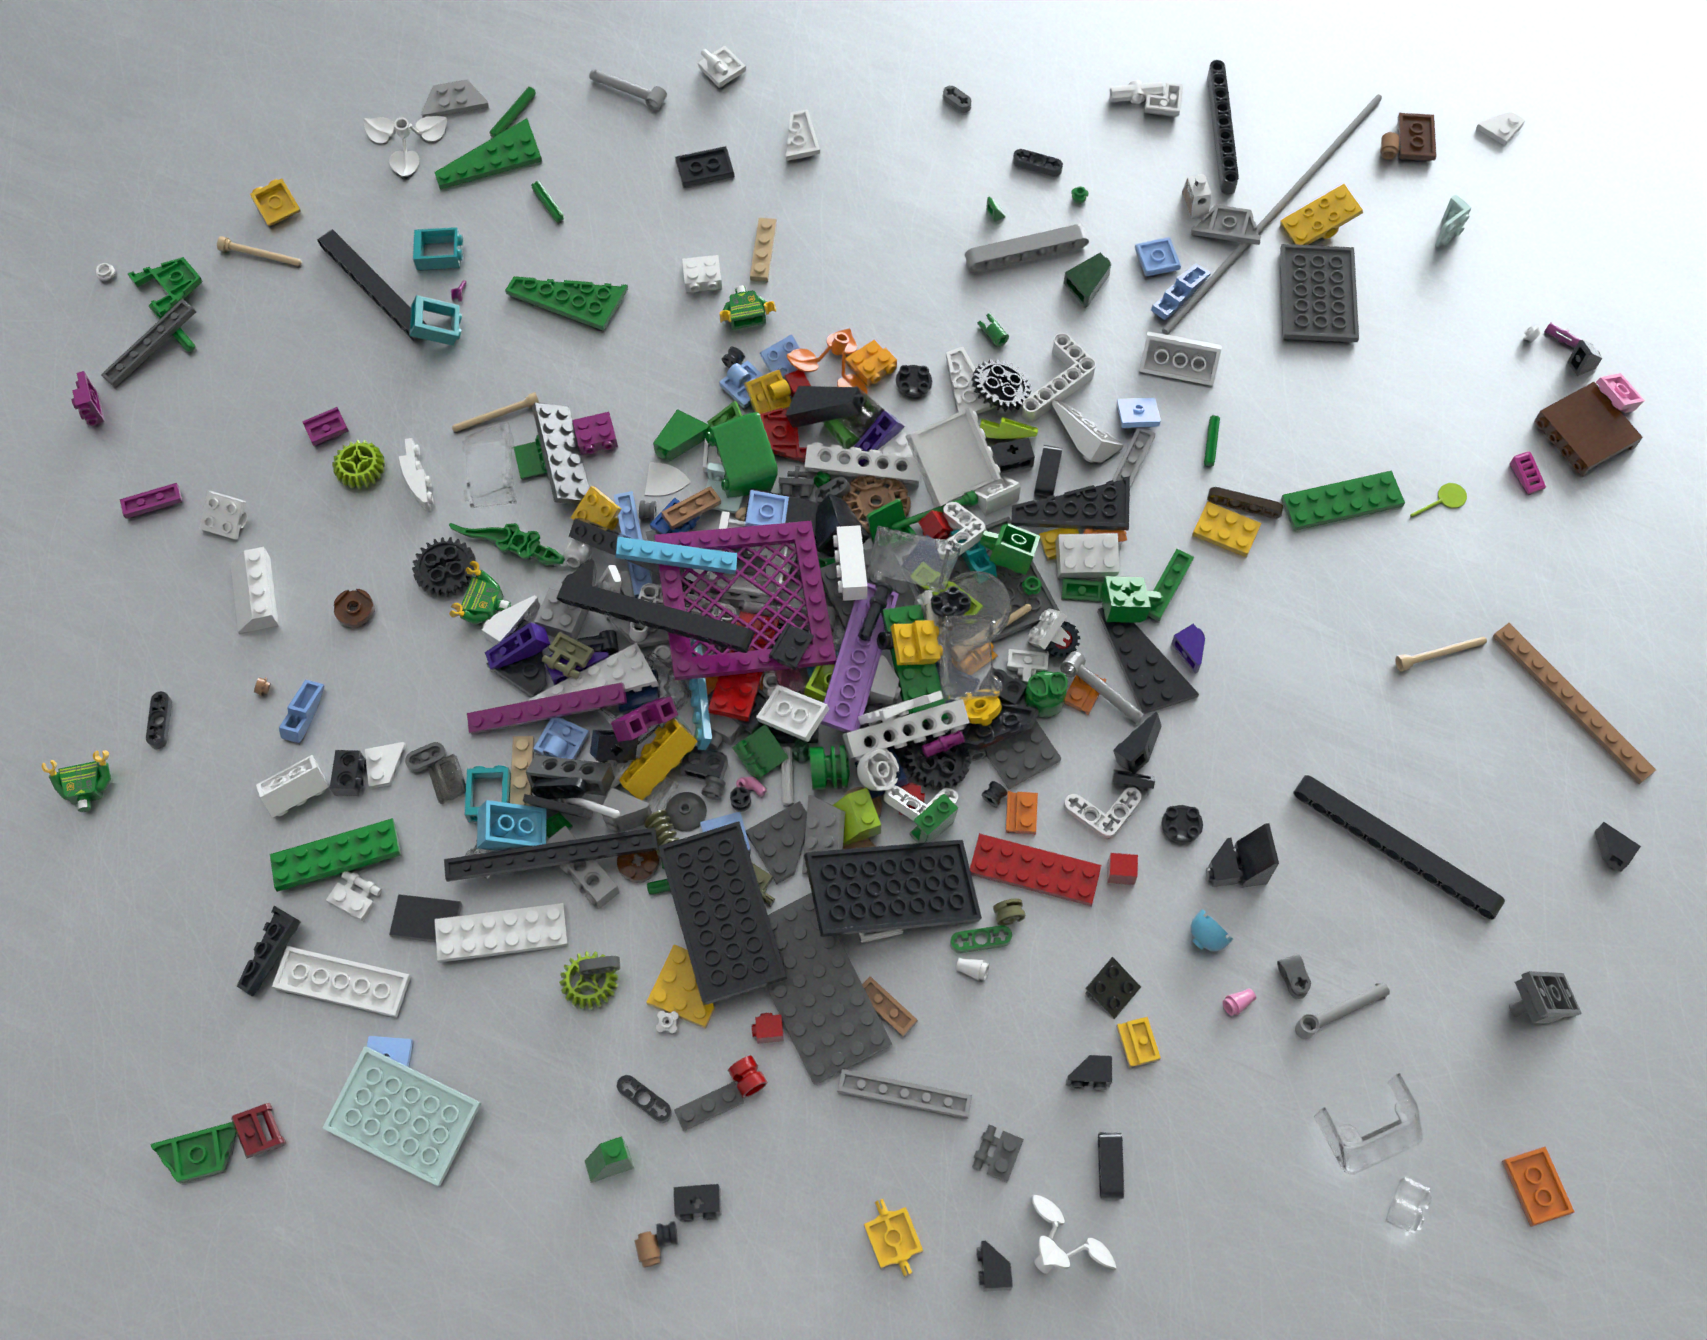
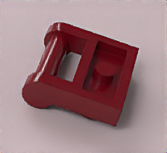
M270 1103L254 1107L231 1117L246 1159L272 1149H278L286 1144L284 1137L280 1135ZM259 1115L264 1117L272 1138L270 1141H266L257 1118Z

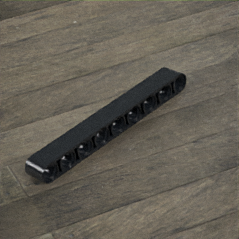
M1213 60L1209 66L1207 81L1220 190L1223 193L1232 194L1236 191L1239 172L1226 66L1221 60Z
M333 229L318 238L317 241L321 248L411 340H417L418 338L410 336L411 307Z

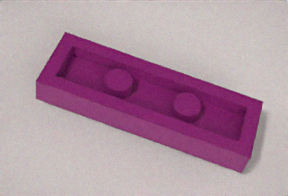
M177 483L120 499L125 519L183 502Z

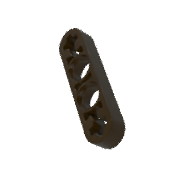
M1220 487L1210 488L1207 500L1216 505L1269 518H1280L1282 516L1283 505L1277 501Z

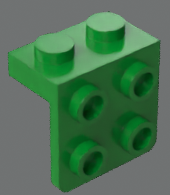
M896 499L867 515L872 543L876 547L889 542L892 550H895L917 539L916 532L910 526L899 530L891 528L893 523L906 519L903 503L900 499Z

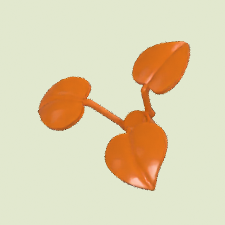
M850 328L831 334L826 341L828 347L818 358L810 350L802 348L795 349L787 354L789 362L795 368L804 372L818 370L819 365L817 362H820L829 350L835 355L842 354L841 375L843 378L838 379L837 387H858L863 396L868 393L867 387L861 378L854 374L847 376L845 374L846 354H852L857 349V344Z

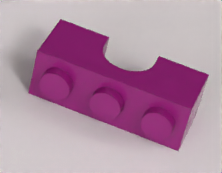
M671 696L656 698L610 723L618 742L627 741L648 732V727L665 723L678 716V712Z

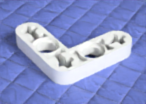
M949 502L943 508L945 518L960 530L938 547L939 558L944 562L954 560L978 543L983 532L986 531L984 522L957 502ZM963 519H969L967 523L960 522ZM961 539L967 540L965 543H957Z
M893 786V788L886 790L883 796L887 804L913 821L942 794H946L954 804H956L959 798L955 790L944 788L926 805L898 786ZM907 805H911L915 807V809H911Z
M1127 788L1106 814L1081 796L1070 794L1065 799L1064 809L1068 814L1102 838L1110 839L1116 835L1137 808L1141 800V793L1136 788ZM1135 795V800H1131L1127 806L1125 803L1128 796ZM1077 801V807H1070V802ZM1084 806L1085 808L1083 809L1082 814H1079L1080 809L1082 810ZM1118 808L1123 809L1125 816L1122 818L1116 817L1114 810ZM1093 812L1096 815V819L1089 821L1085 818V814ZM1112 820L1114 823L1112 824L1111 831L1105 832L1104 826L1107 827Z

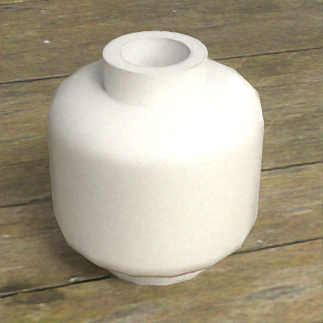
M572 539L564 550L563 556L569 566L577 568L583 562L589 560L592 548L588 544Z

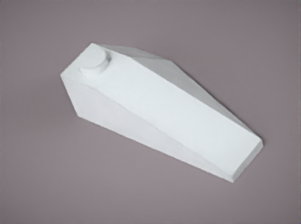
M1052 401L1054 409L1075 446L1088 462L1102 463L1124 447L1122 443L1108 432L1103 433L1096 429L1097 425L1095 423L1081 419L1083 415L1065 402Z

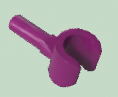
M465 280L462 281L458 288L451 290L452 301L458 298L459 302L463 300L462 290L467 283Z

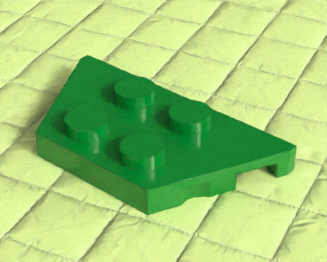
M229 1122L150 1145L160 1157L164 1166L171 1172L176 1182L180 1184L224 1172L237 1133L233 1123Z

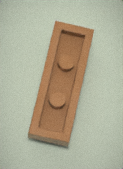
M709 486L662 511L661 516L671 530L720 505L721 499L714 489Z
M871 976L862 984L876 1013L902 1037L918 1022L907 1009Z

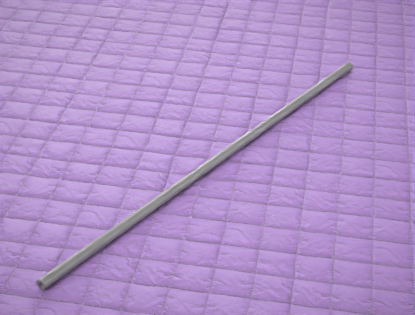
M1377 94L1257 225L1258 235L1382 100L1380 94ZM1242 242L1167 323L1162 329L1163 333L1168 334L1250 243Z

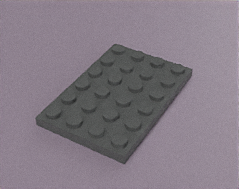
M1281 244L1283 339L1358 342L1359 324L1354 247Z

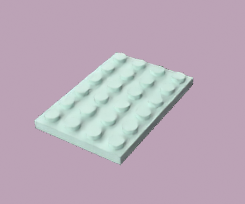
M364 1046L323 1129L440 1187L481 1103Z

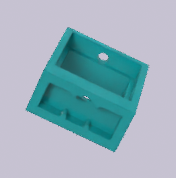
M458 227L414 230L413 261L416 270L460 268V260H463L461 246L464 245L463 235L459 234ZM454 243V255L424 256L425 244Z
M416 295L411 304L410 336L453 346L461 336V329H459L462 314L459 313L460 306ZM423 310L451 317V330L422 324Z
M502 765L494 766V768L475 766L467 769L464 815L468 822L478 821L479 807H473L474 779L503 778L502 802L510 803L511 772L508 767Z

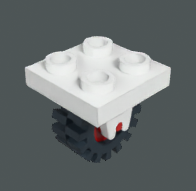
M1048 608V610L1041 614L1038 625L1030 630L1027 642L1033 646L1045 649L1051 655L1066 657L1072 651L1077 650L1075 647L1080 645L1078 640L1081 639L1077 634L1079 633L1078 629H1075L1076 626L1064 621L1067 615L1061 611Z

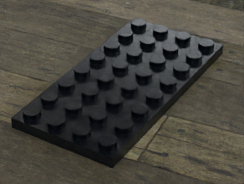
M737 821L658 846L703 1005L786 980L787 976L740 822Z
M963 840L815 851L804 854L821 937L978 922L982 919Z

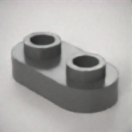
M430 743L408 753L405 758L406 766L412 772H421L443 762L446 758V750L441 743ZM435 753H439L437 757H433ZM416 761H420L418 765H414Z

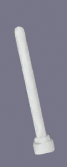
M583 798L554 799L557 802L571 803L612 818L620 816L618 810Z

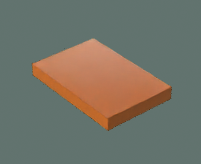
M1546 1146L1502 1161L1530 1227L1575 1213Z

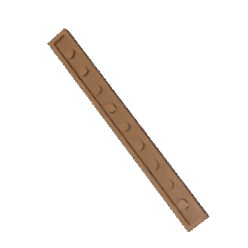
M1510 623L1493 635L1501 646L1638 784L1642 783L1656 771Z

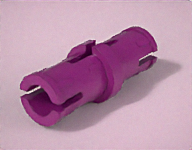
M1552 322L1549 323L1544 331L1558 339V342H1564L1573 348L1582 340L1571 334L1570 330H1564Z
M958 730L950 735L940 736L931 743L922 745V750L926 758L942 751L947 752L949 748L964 743L965 740L962 732Z

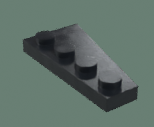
M276 906L271 911L274 915L270 923L266 922L263 928L265 934L262 941L257 942L253 949L255 956L253 960L247 962L236 986L251 996H254L256 991L260 989L263 980L272 970L274 963L285 950L288 941L301 923L300 920Z

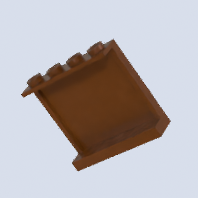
M1595 382L1540 410L1534 420L1538 428L1543 430L1550 442L1555 444L1562 456L1567 458L1573 465L1574 470L1579 472L1582 477L1586 475L1589 469L1623 450L1636 448L1643 438L1621 411L1612 405L1611 400L1600 391L1599 386Z

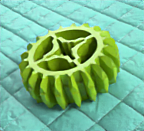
M357 439L355 444L349 442V446L343 445V450H337L338 455L333 456V472L338 481L342 482L345 487L349 485L352 489L355 486L361 489L365 485L368 488L369 483L375 484V479H381L380 474L384 473L385 461L383 453L372 442L368 444L364 440L361 443Z
M586 951L585 957L577 953L578 959L576 961L570 958L571 965H564V969L567 972L560 973L563 980L559 981L560 986H563L561 989L562 994H567L566 1000H572L573 1006H577L580 1003L581 1009H584L586 1004H588L590 1010L593 1009L594 1003L601 1007V1000L608 1003L607 995L614 996L615 993L612 989L618 987L617 983L614 982L618 980V975L614 974L616 971L606 973L605 983L600 988L598 981L602 978L601 975L603 973L585 975L593 980V986L592 983L585 981L584 975L579 974L578 964L579 961L584 959L598 958V953L594 952L590 956L589 952ZM578 972L580 979L576 986L572 988L574 975ZM586 991L594 992L592 995H581L580 993L583 994Z

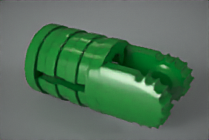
M988 313L986 315L987 319L992 324L986 327L981 320L977 324L994 344L1000 347L1008 341L1009 335L996 319Z

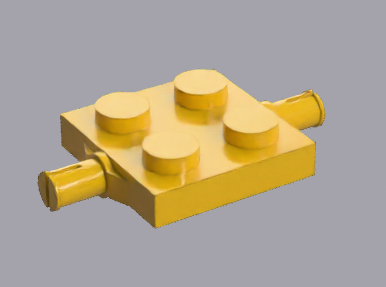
M880 1199V1204L879 1201L874 1202L879 1215L874 1220L865 1223L864 1227L880 1269L892 1264H899L903 1277H906L907 1272L908 1275L912 1274L907 1260L923 1252V1248L907 1208L888 1211L884 1199Z

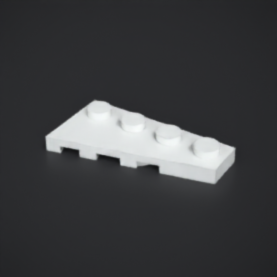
M964 347L946 352V360L958 412L970 407L976 414L993 409L994 406L990 408L989 402L983 403L984 398L978 399L980 393H974L975 387H972L973 381L971 379L975 367Z

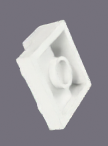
M718 255L682 259L686 293L722 289Z

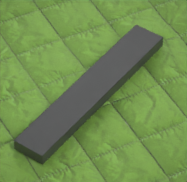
M181 299L110 365L101 376L116 388L196 313L195 309Z

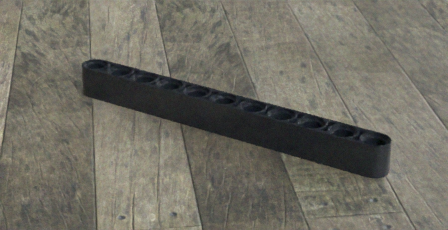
M566 579L563 581L556 597L558 601L570 606L742 653L748 652L755 635L752 630L743 626Z
M1305 775L1294 790L1293 794L1297 799L1483 917L1491 920L1495 919L1504 905L1505 899L1500 894L1312 776Z

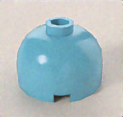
M1202 909L1194 917L1190 926L1191 933L1195 937L1192 941L1201 950L1205 947L1209 951H1220L1234 939L1230 936L1226 938L1225 936L1228 933L1211 916L1207 915L1204 917L1203 915L1206 912Z

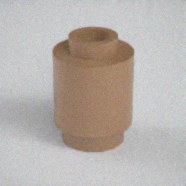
M1394 132L1385 133L1381 137L1380 153L1387 160L1394 159L1399 152L1400 137Z
M651 1231L638 1234L639 1239L634 1240L638 1260L639 1263H642V1267L645 1268L661 1263V1252L657 1234L652 1235Z

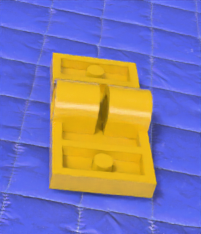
M1342 184L1281 219L1280 223L1295 245H1309L1321 237L1323 239L1333 237L1338 232L1340 226L1363 214V209L1347 186Z

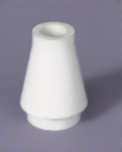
M959 958L956 971H960L978 981L981 979L986 980L990 965L985 963V960Z

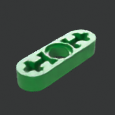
M1005 925L959 931L952 935L950 946L956 953L1005 947L1011 942L1012 931ZM999 932L1008 935L1004 941H1001L1000 937H996L999 936ZM990 933H993L992 937H996L993 940L994 943H991ZM978 934H983L987 937V942L985 944H978L975 941V937ZM969 936H972L971 942L973 946H969ZM957 938H961L962 941H969L964 942L963 947H959L957 943L955 944Z

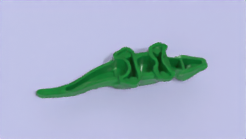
M449 523L452 530L462 535L496 543L502 552L510 551L523 559L534 557L546 566L562 565L565 561L564 556L555 549L540 544L539 539L541 537L537 531L525 533L520 531L519 525L516 523L506 524L504 528L488 527L478 529L464 528Z

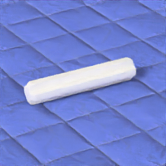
M782 747L789 757L781 763L782 802L784 806H791L794 804L792 748Z

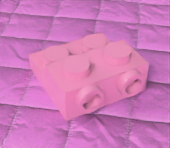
M1621 373L1603 376L1596 381L1600 391L1611 399L1612 405L1624 413L1635 411L1645 401Z

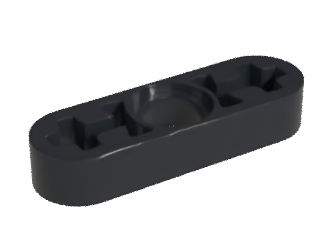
M1017 149L1013 153V163L1017 167L1050 176H1059L1062 173L1063 162L1058 158L1025 149ZM1040 160L1042 164L1036 165L1033 161Z
M163 691L153 694L150 700L146 741L153 749L163 748L168 740L172 700ZM162 698H164L165 701L161 703L162 710H160V705L157 702H161ZM164 716L161 724H154L156 717ZM158 733L160 738L154 742L153 739H156Z
M578 777L537 779L532 787V793L536 797L544 799L582 798L588 789V784L585 780Z
M624 1075L618 1079L617 1089L624 1098L658 1123H665L670 1120L672 1116L671 1107L662 1098L630 1075ZM631 1081L632 1088L636 1090L635 1095L629 1089L623 1091L624 1087L622 1084ZM643 1093H647L651 1097L650 1102L646 1105H641L638 1102L639 1096ZM655 1100L658 1101L655 1103L658 1108H666L665 1112L667 1114L665 1116L660 1115L657 1117L658 1112L652 1107Z

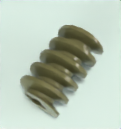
M666 810L656 811L644 821V826L647 829H656L658 846L680 840L679 838H674L677 832L671 831L674 826L673 824H668L671 820L670 817H664L667 815ZM658 847V850H657L656 853H657V855H658L659 857H661V854H660V851H659V847Z

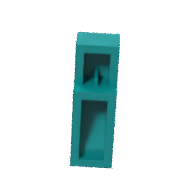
M957 529L955 531H952L951 535H955L960 530ZM961 539L957 543H965L967 540ZM979 541L961 555L977 582L981 584L997 577L996 565L989 561L990 557L987 555L986 547L979 544Z

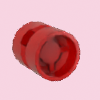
M751 1055L738 1060L728 1069L733 1081L738 1082L737 1088L743 1098L757 1093L768 1084L763 1073L757 1071L758 1065Z

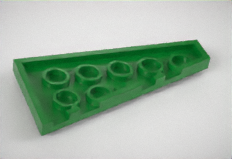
M513 276L505 292L509 296L604 331L628 291V285L612 286L611 283L596 285L593 282L571 280L555 282L554 279L542 281L536 280V278Z

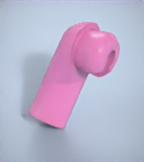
M741 777L736 782L737 787L754 790L759 797H762L767 792V789L755 777Z

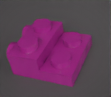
M84 371L78 372L77 389L72 390L74 396L71 399L75 410L78 409L81 419H85L89 426L104 422L97 390Z
M609 412L572 420L581 455L593 454L597 451L618 447Z

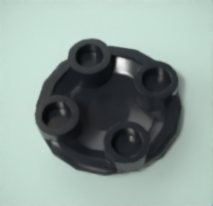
M902 365L895 379L898 389L905 395L912 397L926 394L931 389L933 382L929 368L918 365Z
M950 586L946 591L931 598V607L933 612L939 617L947 619L957 618L969 611L971 598L965 592L960 591L957 586Z
M1177 805L1166 809L1161 824L1168 838L1175 842L1188 843L1197 839L1202 833L1203 821L1196 807Z

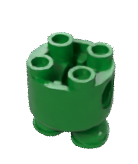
M1042 671L1030 677L1025 691L1026 706L1037 708L1039 717H1051L1060 713L1066 699L1068 685L1066 675L1061 672Z

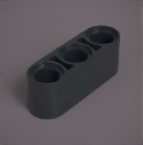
M1043 446L1034 494L1043 496L1054 495L1063 448Z
M1099 1132L1098 1166L1100 1198L1123 1199L1122 1133Z

